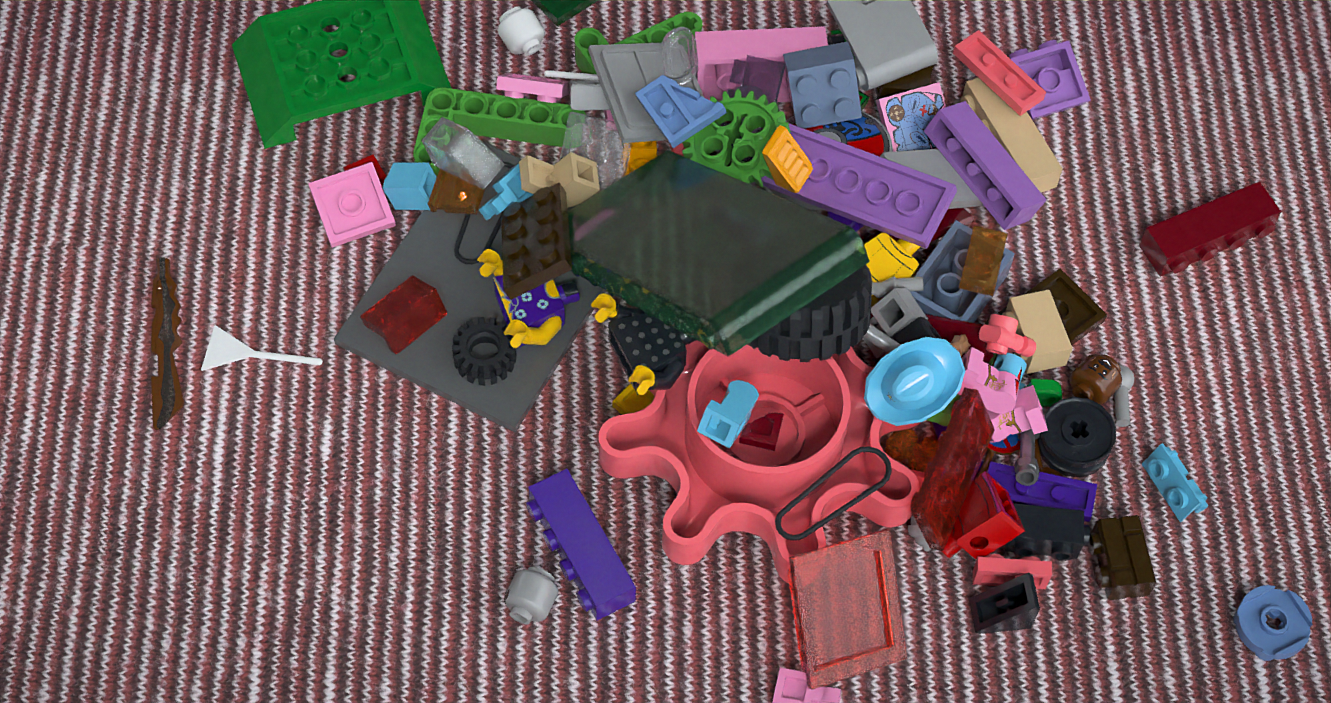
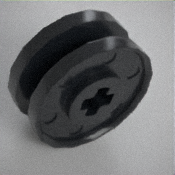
M1070 397L1059 400L1052 405L1044 416L1048 431L1041 432L1039 438H1037L1042 460L1051 469L1060 472L1064 476L1080 478L1094 474L1105 465L1116 442V426L1112 416L1102 405L1088 398Z

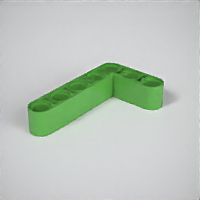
M437 88L432 90L426 99L413 151L414 163L432 162L429 164L438 180L441 181L446 173L455 133L576 148L581 146L586 140V114L584 110H572L569 104L512 98L451 88Z

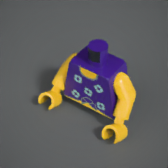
M486 249L477 258L479 262L484 263L479 269L482 276L488 277L492 273L496 276L493 277L494 294L507 326L503 333L504 335L513 336L510 341L513 348H519L526 344H548L565 324L564 305L580 301L578 288L574 281L556 286L553 279L510 300L503 290V263L499 254L494 250Z

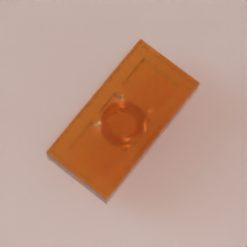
M974 225L959 284L960 289L993 296L1008 233Z

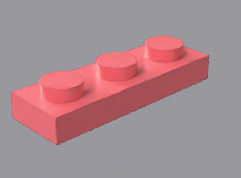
M979 30L955 45L953 54L1019 116L1044 100L1046 91Z

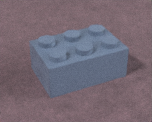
M956 220L914 276L923 277L924 291H910V293L927 315L974 323L1008 276L1015 253Z

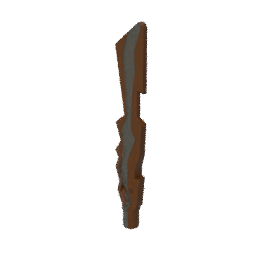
M165 257L156 260V277L153 280L151 307L155 308L156 311L152 322L151 352L158 356V376H151L152 419L155 430H160L185 406L173 352L182 344V340L176 331L182 321L178 316L181 305L176 298L178 286L172 280L170 274V260Z

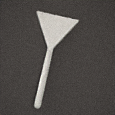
M215 325L201 370L204 371L249 357L321 365L323 361L320 358L254 351Z

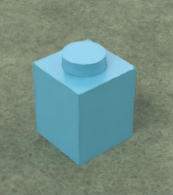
M393 163L388 176L384 180L383 190L395 210H431L441 184L429 163Z

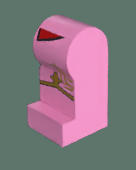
M971 347L961 358L965 367V374L961 390L957 394L992 412L1000 414L1011 412L1014 410L1019 391L1018 378L1012 373L998 371L993 366L983 362L984 353Z
M1034 385L1018 391L1016 406L1009 413H995L980 405L973 413L983 440L990 443L999 442L1010 434L1014 435L1032 429L1034 435L1048 431Z

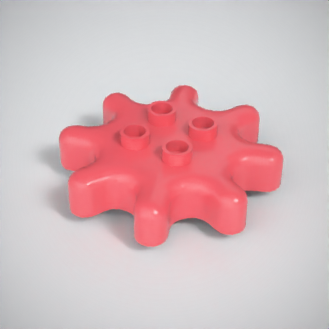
M729 267L721 270L712 282L711 316L713 322L705 329L699 331V340L685 345L687 356L683 372L670 389L649 390L654 395V400L647 408L635 413L609 418L602 424L599 430V462L602 469L615 479L656 476L664 479L674 488L677 497L667 509L662 526V548L665 555L672 562L683 566L695 564L707 554L714 542L722 535L730 532H746L760 537L768 544L775 568L782 580L792 586H805L813 582L820 575L827 549L823 527H820L801 540H788L782 537L776 529L775 520L777 514L851 451L859 447H873L886 454L879 443V439L883 435L910 429L920 423L895 426L877 419L864 400L866 378L874 367L866 365L859 359L851 346L842 355L833 354L830 359L820 361L817 358L811 359L810 362H800V359H790V361L779 360V357L776 355L769 357L762 354L758 347L755 349L750 347L737 333L733 323V273L737 267ZM741 380L748 382L759 393L757 402L751 411V416L746 425L760 417H764L767 413L784 414L775 451L739 443L740 434L732 446L728 448L697 432L707 405L711 400L721 404L728 385L732 381ZM862 452L855 455L782 517V529L791 535L803 533L880 482L886 473V465L882 458L871 452ZM886 454L891 462L892 472L890 479L884 486L845 512L857 513L877 525L892 528L903 525L911 517L919 493V481L915 473Z

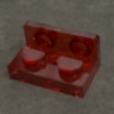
M412 275L364 312L360 318L365 327L385 339L391 352L398 354L447 315V310L436 288Z

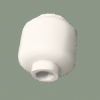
M518 6L509 9L500 17V24L497 29L498 34L512 54L519 55L524 53L526 56H530L541 48L540 42L545 36V30L532 10L527 8L521 9Z

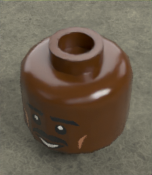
M1088 355L1070 374L1069 382L1074 397L1088 398L1103 405L1122 385L1119 364L1108 355Z

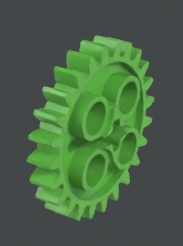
M737 89L734 98H730L728 93L724 91L723 100L719 102L724 105L727 113L682 142L684 148H686L682 152L685 160H688L686 163L690 172L694 171L698 182L704 179L707 188L710 189L717 183L719 193H723L726 187L730 186L733 194H736L738 187L743 185L748 193L753 182L759 187H763L762 177L766 176L773 180L762 150L777 127L781 125L786 127L789 133L791 131L788 122H786L784 112H778L776 102L768 105L766 95H762L756 101L754 91L752 90L746 98L742 97L740 89ZM713 96L710 97V101L714 103L718 101ZM725 121H732L727 126H720ZM756 128H764L758 133H751ZM722 150L719 154L710 156V153L713 151ZM746 157H754L749 162L741 163Z

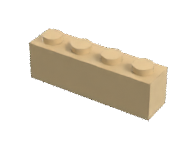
M980 78L967 81L961 102L966 101L1041 193L1056 188L1063 168L1029 114L1026 112L1019 116Z

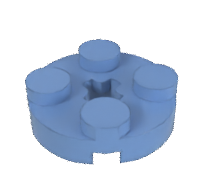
M1272 585L1260 586L1247 593L1233 617L1241 641L1263 661L1281 660L1296 655L1308 642L1310 627L1312 626V615L1303 599L1290 590L1284 592L1280 589H1274L1276 586ZM1266 615H1269L1272 619L1279 618L1282 623L1278 626L1279 630L1270 628L1266 624Z

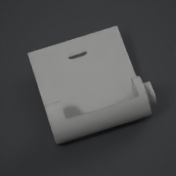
M827 0L826 4L844 38L849 42L851 51L855 56L857 84L864 91L871 90L937 63L938 53L936 46L911 0Z

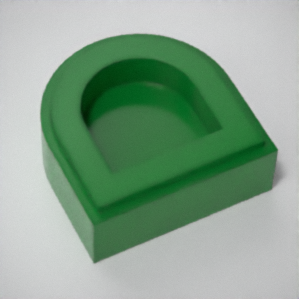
M1031 379L1027 387L1034 385L1042 408L1051 407L1063 398L1061 384L1057 381Z

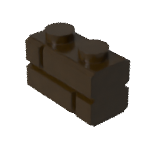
M1132 515L1123 516L1118 519L1114 517L1096 521L1090 533L1088 549L1091 555L1097 556L1099 567H1096V581L1100 589L1105 588L1109 601L1150 595L1157 582L1140 517Z

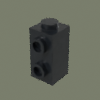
M1014 504L1025 531L1006 543L1005 551L1015 552L1016 555L1021 557L1044 555L1051 556L1058 561H1067L1072 558L1077 559L1082 547L1088 546L1090 526L1084 524V511Z

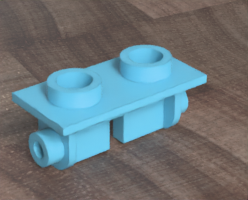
M1162 443L1142 463V466L1179 522H1182L1193 511L1199 513L1208 507L1206 503L1207 496L1201 492L1193 479L1187 480L1186 476L1189 472L1179 459L1176 450L1171 451L1169 447H1165Z

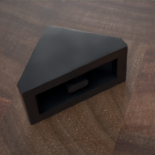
M1026 573L968 598L975 633L978 634L1031 629L1040 610L1034 578L1031 573Z

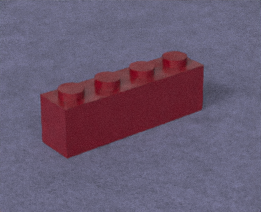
M1259 181L1147 227L1139 247L1160 277L1170 272L1176 274L1182 272L1194 262L1199 260L1205 262L1212 259L1218 252L1225 249H1237L1249 239L1266 237L1276 228L1275 224L1282 211Z

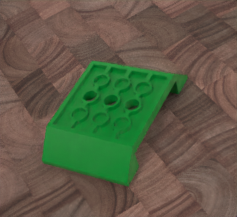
M321 0L259 16L232 44L264 149L296 141L293 127L295 124L417 91L422 105L425 106L426 99L432 90L451 88L419 0ZM328 25L339 27L334 32L323 31ZM336 50L347 51L342 57L331 55ZM347 74L356 76L351 82H342L340 80L342 76Z

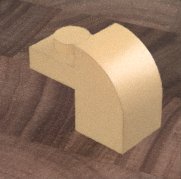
M572 152L555 165L528 155L519 161L522 190L535 194L541 188L551 187L560 183L566 191L567 208L585 202L600 190L597 162Z

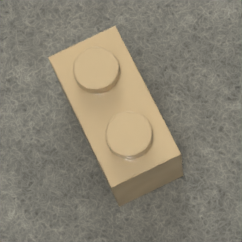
M1050 290L1011 297L1006 311L1002 315L1017 319L1019 322L1016 334L1027 336L1036 342V351L1032 356L1024 357L1014 353L1026 362V374L1066 366L1073 348Z

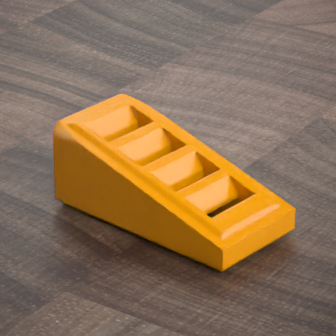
M779 125L762 150V154L775 184L793 193H798L813 171V166L786 127Z

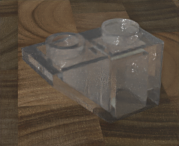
M441 117L422 139V143L434 166L482 189L487 187L504 166L503 161L468 128L444 117Z

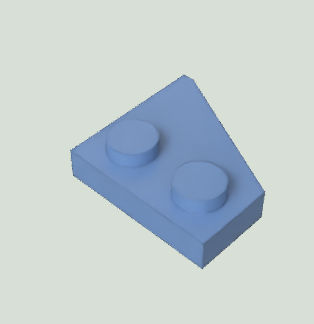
M664 75L635 93L640 104L672 148H675L727 113L722 103L718 101L714 103L700 96L699 92L689 87H681L675 80Z

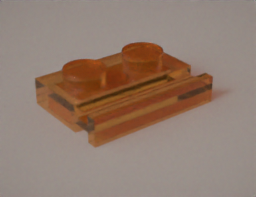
M446 150L428 201L431 211L437 212V209H441L445 213L477 214L495 162L492 154L468 151L452 154L451 151Z

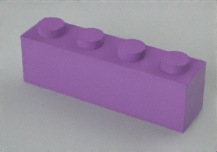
M966 101L940 109L925 128V134L1003 230L1029 221L1047 200Z

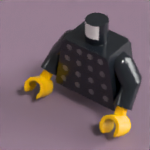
M602 293L598 295L591 303L592 307L599 309L594 315L595 319L600 323L604 322L607 318L610 320L608 322V341L636 394L644 395L647 390L670 389L686 365L687 349L685 345L700 339L694 321L689 320L674 326L665 310L653 311L631 308L616 304L615 300L608 294Z

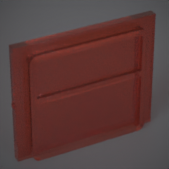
M880 530L789 557L788 579L802 671L806 674L809 689L813 690L907 659L890 530Z

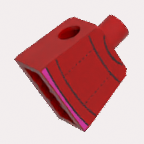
M984 471L946 508L944 515L950 531L936 542L940 550L948 558L953 557L961 549H964L974 559L992 553L1022 534L1025 530L1008 491Z

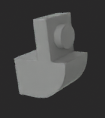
M894 288L871 308V313L874 317L870 319V324L892 339L897 332L918 317L928 320V317L907 288ZM863 337L876 358H882L888 354Z

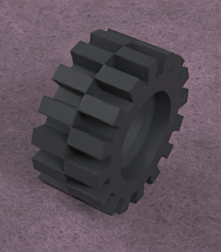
M478 317V324L474 325L471 319L466 322L467 329L461 325L457 329L458 335L454 334L452 345L454 365L458 369L459 375L462 378L467 375V381L472 384L475 378H478L479 385L485 386V379H490L491 385L497 383V376H500L502 380L507 378V371H513L517 356L516 348H513L510 344L513 336L504 335L503 333L506 329V324L501 321L497 326L496 319L491 317L489 323H484V317ZM480 343H491L497 347L498 352L490 359L480 360L472 356L471 350Z

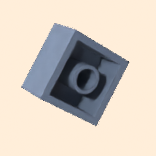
M848 41L783 54L791 108L796 126L805 129L862 118L855 62Z

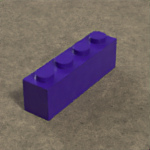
M568 469L529 486V501L526 502L527 510L534 522L540 520L545 529L542 532L543 538L550 551L557 550L562 561L559 562L565 578L568 582L574 580L579 591L576 592V595L585 612L591 610L597 621L636 602L635 584Z

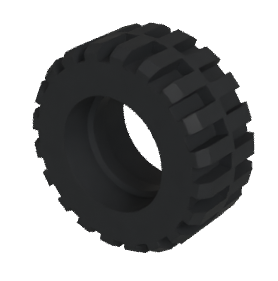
M786 237L783 241L779 242L775 240L768 241L763 247L757 246L753 248L748 255L741 259L734 270L732 317L735 329L753 349L758 347L762 354L769 357L776 355L779 357V360L790 361V359H800V362H810L811 359L817 358L820 361L830 359L833 354L842 355L850 349V346L854 347L869 329L872 300L871 272L859 255L856 253L852 254L851 250L842 244L840 246L834 245L833 241L823 239V241L814 240V237H804V239Z

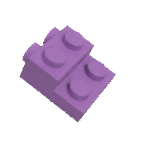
M1050 40L1039 45V50L1028 52L1027 48L1009 55V58L1046 91L1044 100L1027 111L1032 120L1087 104L1091 100L1069 40L1058 44L1056 40Z

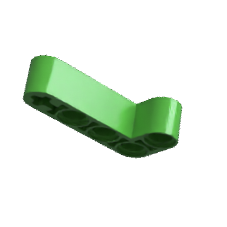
M683 12L615 44L679 42V45L686 50L689 56L694 53L695 32H702V20L696 13ZM584 28L575 35V62L582 73L597 74L588 51L589 45H609V43L597 29Z

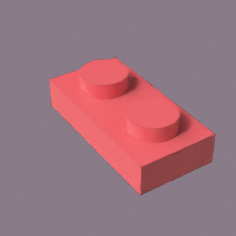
M988 554L985 557L977 558L972 571V584L998 586L1026 573L1033 574L1036 589H1046L1052 577V562L1041 561V559L1032 556L1021 559H1007L999 554Z

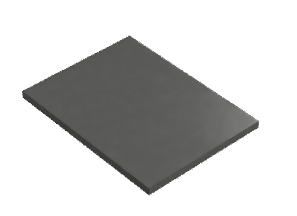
M474 138L439 188L431 210H424L336 334L334 342L335 345L516 433L595 309V307L591 306V303L598 295L605 293L649 224V217L596 193L585 202L567 208L572 270L553 280L556 286L574 281L578 288L580 301L564 305L565 324L548 344H526L516 348V363L514 362L512 372L507 371V378L502 380L500 376H497V383L491 385L490 379H485V386L479 385L478 378H475L472 384L467 381V375L462 378L459 375L458 369L455 368L452 352L454 334L458 335L457 329L461 325L467 329L466 322L471 319L474 325L478 324V317H484V323H489L490 317L495 318L497 326L501 321L505 323V320L494 294L493 277H496L494 273L488 277L482 276L479 269L484 264L483 262L473 265L460 262L455 257L454 247L479 174L483 168L490 163L498 161L508 162L516 166L522 160ZM504 166L493 167L484 175L460 244L459 253L463 258L472 260L482 254L501 213L498 215L494 214L490 219L486 220L478 209L498 194L492 185L507 173L510 168ZM500 227L490 249L497 252L502 260V233ZM480 343L471 350L472 356L480 360L490 359L498 352L497 347L491 343Z

